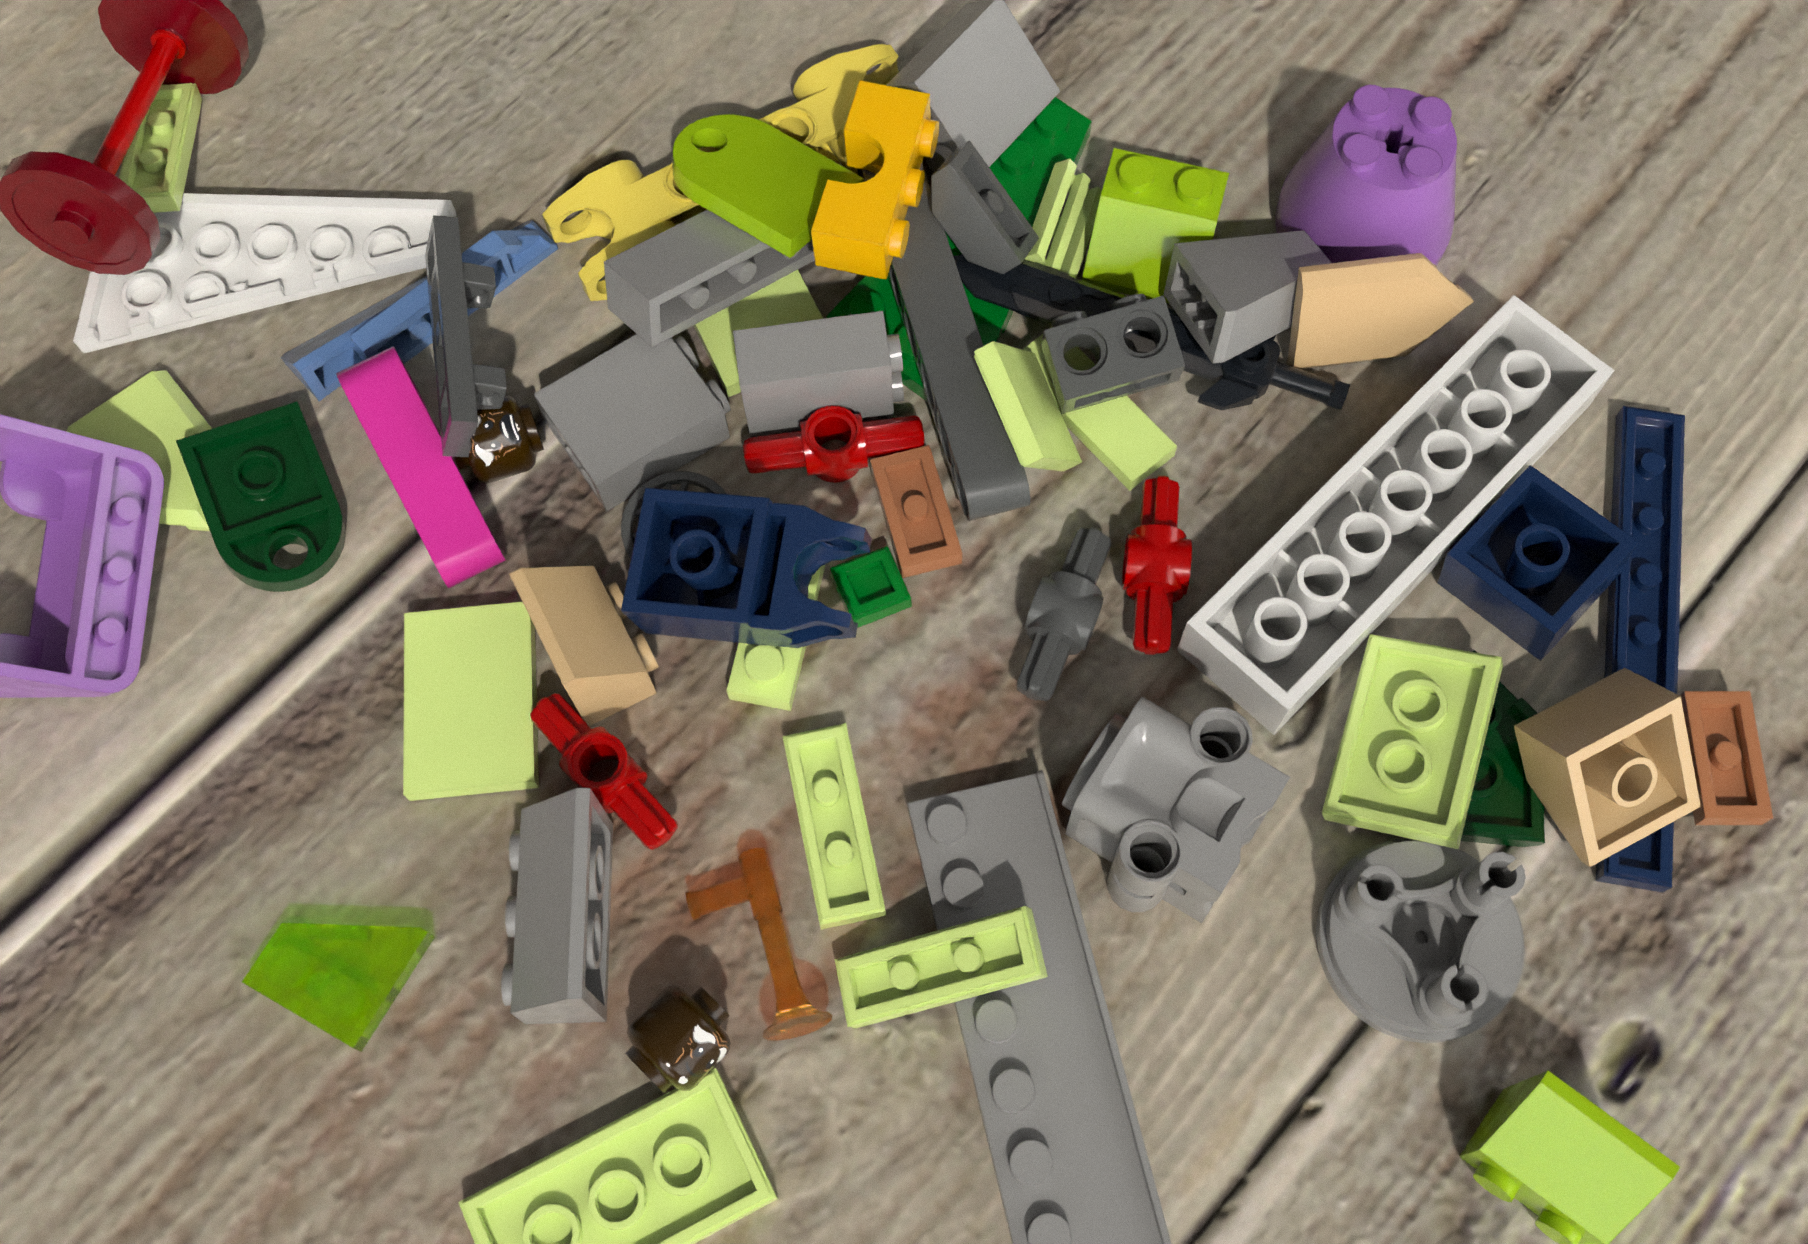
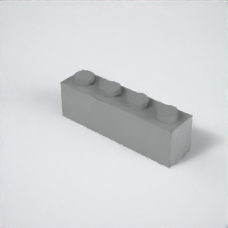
M706 210L604 261L608 309L651 347H654L815 261L813 242L811 240L794 256L789 258L711 211Z

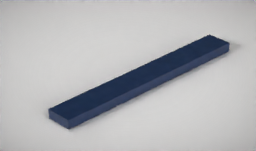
M1623 406L1617 413L1615 420L1611 522L1639 541L1622 572L1608 586L1604 678L1626 668L1677 694L1685 415ZM1674 822L1597 863L1595 881L1661 893L1672 888Z

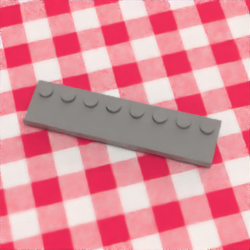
M1043 770L1023 777L907 803L936 930L1023 906L1032 909L1048 977L954 1002L1012 1244H1171Z

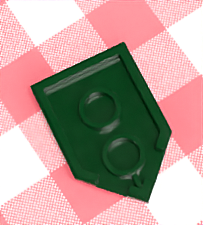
M1500 681L1461 841L1517 847L1538 846L1545 843L1544 805L1526 780L1514 729L1515 725L1538 713L1522 697L1518 700Z

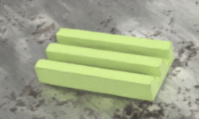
M1067 159L1054 165L1032 227L1039 236V239L1025 260L1040 263L1077 278L1093 231L1102 190L1099 187L1089 189L1091 179L1085 173L1075 175L1077 165L1071 159ZM1069 192V196H1068L1067 202H1066V204H1065V207H1064L1062 216L1059 217V216H1060V213H1061V210H1062V207H1063V205H1064V202H1065L1067 193ZM1054 237L1047 259H1045L1051 239Z

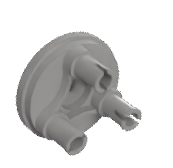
M1408 838L1376 844L1356 855L1338 872L1326 889L1320 904L1316 923V941L1320 962L1334 992L1352 1013L1372 1028L1386 1035L1410 1042L1439 1043L1451 1041L1466 1036L1492 1021L1504 1009L1516 991L1524 965L1525 946L1523 929L1518 912L1511 899V896L1516 895L1525 883L1526 876L1522 864L1511 872L1507 866L1516 858L1505 852H1494L1479 862L1462 850Z

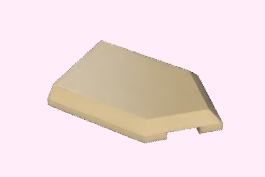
M1422 253L1299 267L1287 365L1298 369L1406 357L1471 305L1474 300L1458 284L1454 285L1440 273L1436 265Z

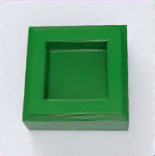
M888 546L830 568L831 578L847 613L852 614L853 621L858 623L857 628L912 607L910 594Z

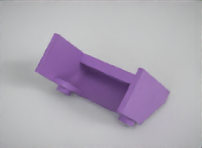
M0 414L1 496L5 503L15 512L46 521L29 637L11 633L0 634V698L104 697L127 688L135 680L140 667L164 490L162 471L155 460L142 451Z

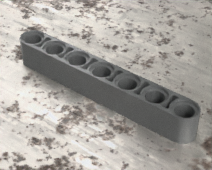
M922 163L920 170H924ZM857 168L858 175L864 178L863 182L876 175L868 170ZM925 174L920 203L918 207L909 206L905 220L909 221L910 228L904 256L902 258L893 257L888 277L964 515L968 521H973L1030 506L1031 497L1024 466H1021L974 358V351L983 347V343L945 230L932 213V192Z

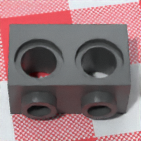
M1144 294L1127 296L1110 305L1111 311L1087 317L1085 311L1068 313L1054 319L1051 322L1052 328L1043 330L1041 348L1061 414L1179 380L1185 368V362L1164 296L1146 300ZM1134 330L1144 331L1153 338L1156 348L1148 353L1134 352L1128 348L1123 336ZM1084 347L1095 355L1097 364L1088 370H1076L1067 364L1064 354L1071 348Z

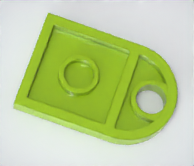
M723 114L699 119L686 126L678 134L673 145V177L676 185L684 195L789 258L794 256L812 240L811 229L827 179L853 184L864 181V178L773 126L748 116ZM713 147L719 149V151L706 152L699 150V148Z

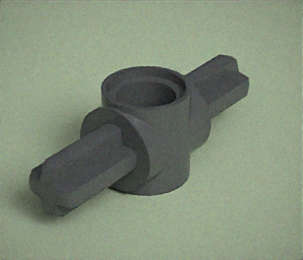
M1080 528L1076 532L1061 571L1052 572L1048 577L1043 576L1033 598L1025 623L1027 635L1033 642L1016 682L1017 690L1029 699L1048 701L1053 697L1068 656L1078 654L1081 650L1085 651L1094 631L1104 601L1102 592L1096 583L1111 547L1110 538L1097 528Z

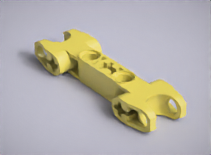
M886 44L871 45L833 55L811 66L798 77L793 90L798 101L797 103L779 109L758 120L773 126L834 162L841 163L843 167L858 175L857 168L847 166L844 127L859 80L887 85L899 73L897 66L899 56L891 45ZM881 63L874 72L867 74L869 69ZM713 147L699 148V150L706 152L719 151V149ZM619 160L586 175L575 186L551 203L542 216L547 230L555 243H572L594 236L611 240L604 249L586 261L584 267L578 272L583 290L590 301L607 300L605 280L599 281L605 276L604 261L707 209L689 199L678 188L673 177V162L644 177L635 162ZM584 210L571 220L563 222L570 214Z

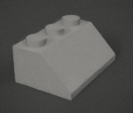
M575 788L521 809L520 830H513L510 835V866L513 871H518L517 896H509L507 899L505 925L508 937H514L513 964L504 965L501 992L504 1005L511 1006L510 1013L524 1024L607 1022L613 823L591 788Z

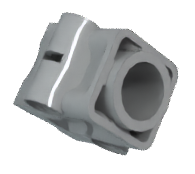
M1141 697L1128 718L1120 713H1116L1111 718L1081 764L1062 802V806L1071 811L1065 834L1112 863L1107 876V890L1112 900L1122 909L1130 912H1146L1155 908L1163 899L1202 923L1238 867L1241 847L1251 841L1261 822L1272 809L1290 779V776L1249 753L1253 742L1252 730L1247 720L1237 711L1226 707H1213L1201 712L1191 726L1146 698ZM1133 863L1145 864L1154 873L1141 871Z

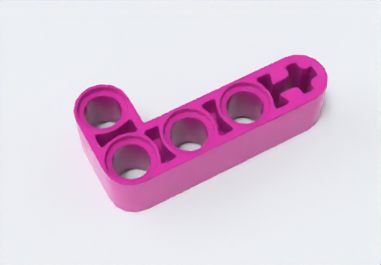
M394 346L337 372V378L447 587L451 588L505 561L452 456H443L441 435Z

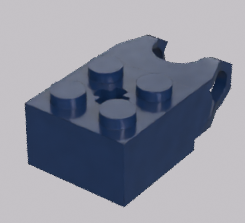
M645 488L621 612L646 634L789 648H801L829 639L856 638L858 623L853 621L852 614L829 608L819 601L809 599L808 586L812 576L821 566L831 561L847 559L853 555L870 553L872 538L864 527L832 520L804 505L773 503L770 498Z

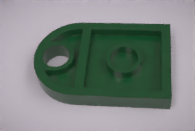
M298 401L176 440L215 546L223 562L234 576L245 584L260 590L286 592L311 585L332 569L339 559L345 544V521ZM298 544L308 550L305 561L298 567L282 569L273 564L276 552L283 546Z

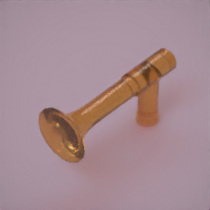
M765 848L746 850L738 856L743 877L694 892L693 890L686 891L688 908L692 919L698 920L703 915L749 901L753 918L758 924L776 1000L774 1020L763 1031L762 1037L770 1041H780L804 1036L826 1026L832 1021L833 1016L829 1012L818 1011L814 1008L802 989L782 918L783 909L767 850Z

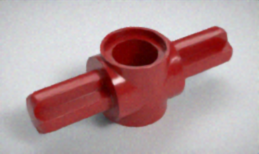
M826 406L816 410L808 420L800 421L801 431L746 439L743 444L746 468L751 474L806 467L807 476L816 475L823 481L840 483L851 479L860 469L868 468L867 458L881 457L923 447L925 438L923 424L920 418L915 415L862 423L861 413L853 414L848 409L840 406ZM830 440H842L847 443L844 447L836 450H828L821 447Z
M1158 476L1157 478L1147 479L1144 482L1140 526L1134 528L1130 534H1127L1123 558L1122 590H1126V594L1135 600L1132 644L1135 650L1144 652L1146 655L1167 653L1170 649L1173 603L1182 599L1183 595L1186 596L1191 572L1192 540L1187 539L1185 532L1178 528L1180 486L1178 482L1169 480L1168 476Z
M554 693L540 699L536 703L537 706L530 713L531 721L562 754L559 767L578 788H591L607 814L614 812L646 848L654 850L668 842L678 828L677 821L644 786L647 780V773L628 754L622 742L602 726L592 729L560 694ZM606 759L619 762L616 772L609 779L602 782L588 780L590 770L596 763Z

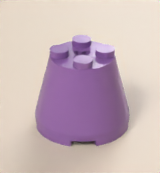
M1377 85L1360 87L1355 91L1353 98L1341 108L1288 173L1276 206L1275 225L1277 233L1304 230L1332 263L1422 253L1437 266L1451 239L1455 219L1457 137L1450 120L1452 111L1449 105L1440 98L1425 97L1406 89L1382 88Z

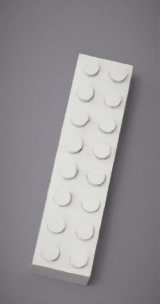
M1513 295L1186 623L1177 651L1268 731L1275 735L1439 564L1529 465L1532 466L1590 406L1615 370Z

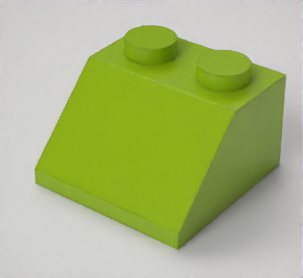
M1113 148L1100 195L1082 281L1124 294H1144L1146 299L1164 296L1174 244L1213 240L1229 173Z
M1549 1070L1504 1088L1459 1156L1476 1169L1473 1178L1488 1192L1506 1202H1512L1515 1198L1538 1215L1535 1225L1558 1244H1609L1674 1179L1680 1169L1679 1165Z

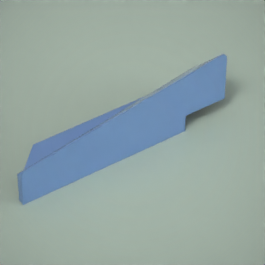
M529 220L511 230L491 231L462 253V262L494 268L495 297L558 250V247L533 220ZM427 276L284 353L281 359L318 401H321L341 386L336 375L337 372L393 346L405 364L433 343ZM468 308V316L479 308Z

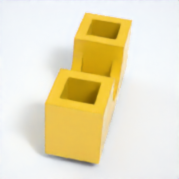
M859 80L844 127L847 166L868 170L876 175L865 182L854 184L827 179L811 229L816 266L887 280L893 257L902 258L904 256L910 228L909 221L905 220L909 206L918 207L925 178L924 170H920L923 157H933L939 135V121L931 120L929 93Z

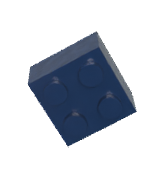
M1529 465L1447 553L1437 584L1541 661L1618 577L1639 541Z

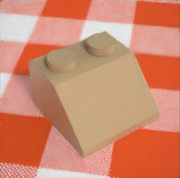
M594 565L520 568L509 574L564 688L581 717L589 726L657 693L648 673L659 668L642 633L630 638L622 622L623 619L627 618L621 612L624 596L616 581L604 586Z
M1626 668L1613 673L1514 726L1527 782L1581 862L1589 867L1701 807L1681 696Z

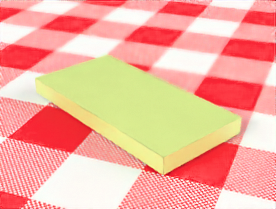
M714 1068L692 1090L681 1091L674 1089L458 1203L475 1244H695L777 1200L778 1197L721 1075Z

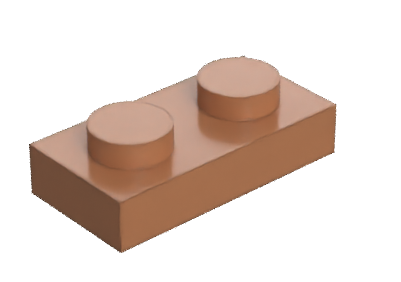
M930 445L870 459L871 473L901 577L906 578L962 564L963 553Z
M1684 691L1679 696H1681L1701 807L1693 811L1695 825H1763L1773 819L1751 692Z

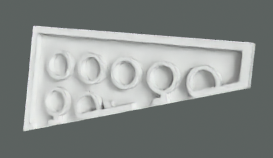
M183 193L180 211L154 213L158 219L161 238L144 269L127 275L99 274L90 271L73 342L83 353H88L426 268L425 252L433 215L456 217L457 213L451 200Z

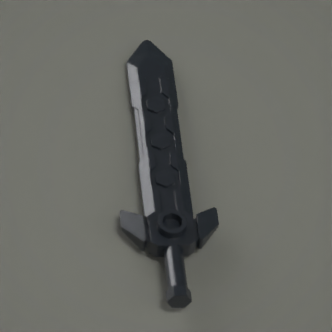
M963 254L953 256L961 281L973 297L1047 324L1062 315L1076 311H1085L1087 317L1111 311L1110 305L1127 297L1126 295L1071 277L1066 272L1025 259L1020 265L1005 274H1001L968 262ZM1168 308L1185 362L1183 371L1211 381H1217L1199 396L1198 402L1200 404L1221 411L1250 405L1254 399L1265 395L1269 385H1273L1325 403L1328 407L1337 410L1342 409L1350 384L1338 380L1333 381L1278 362L1281 350L1278 342L1274 341L1276 335L1225 362L1213 364L1175 310ZM1134 330L1123 336L1128 348L1134 352L1148 353L1156 348L1153 338L1144 331Z

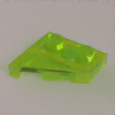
M281 923L242 983L350 1047L362 1052L435 937L420 927Z

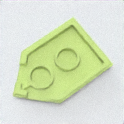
M167 370L149 372L68 426L66 432L132 448L149 455L159 465L164 478L159 524L186 526L189 530L210 531L176 440L212 428Z

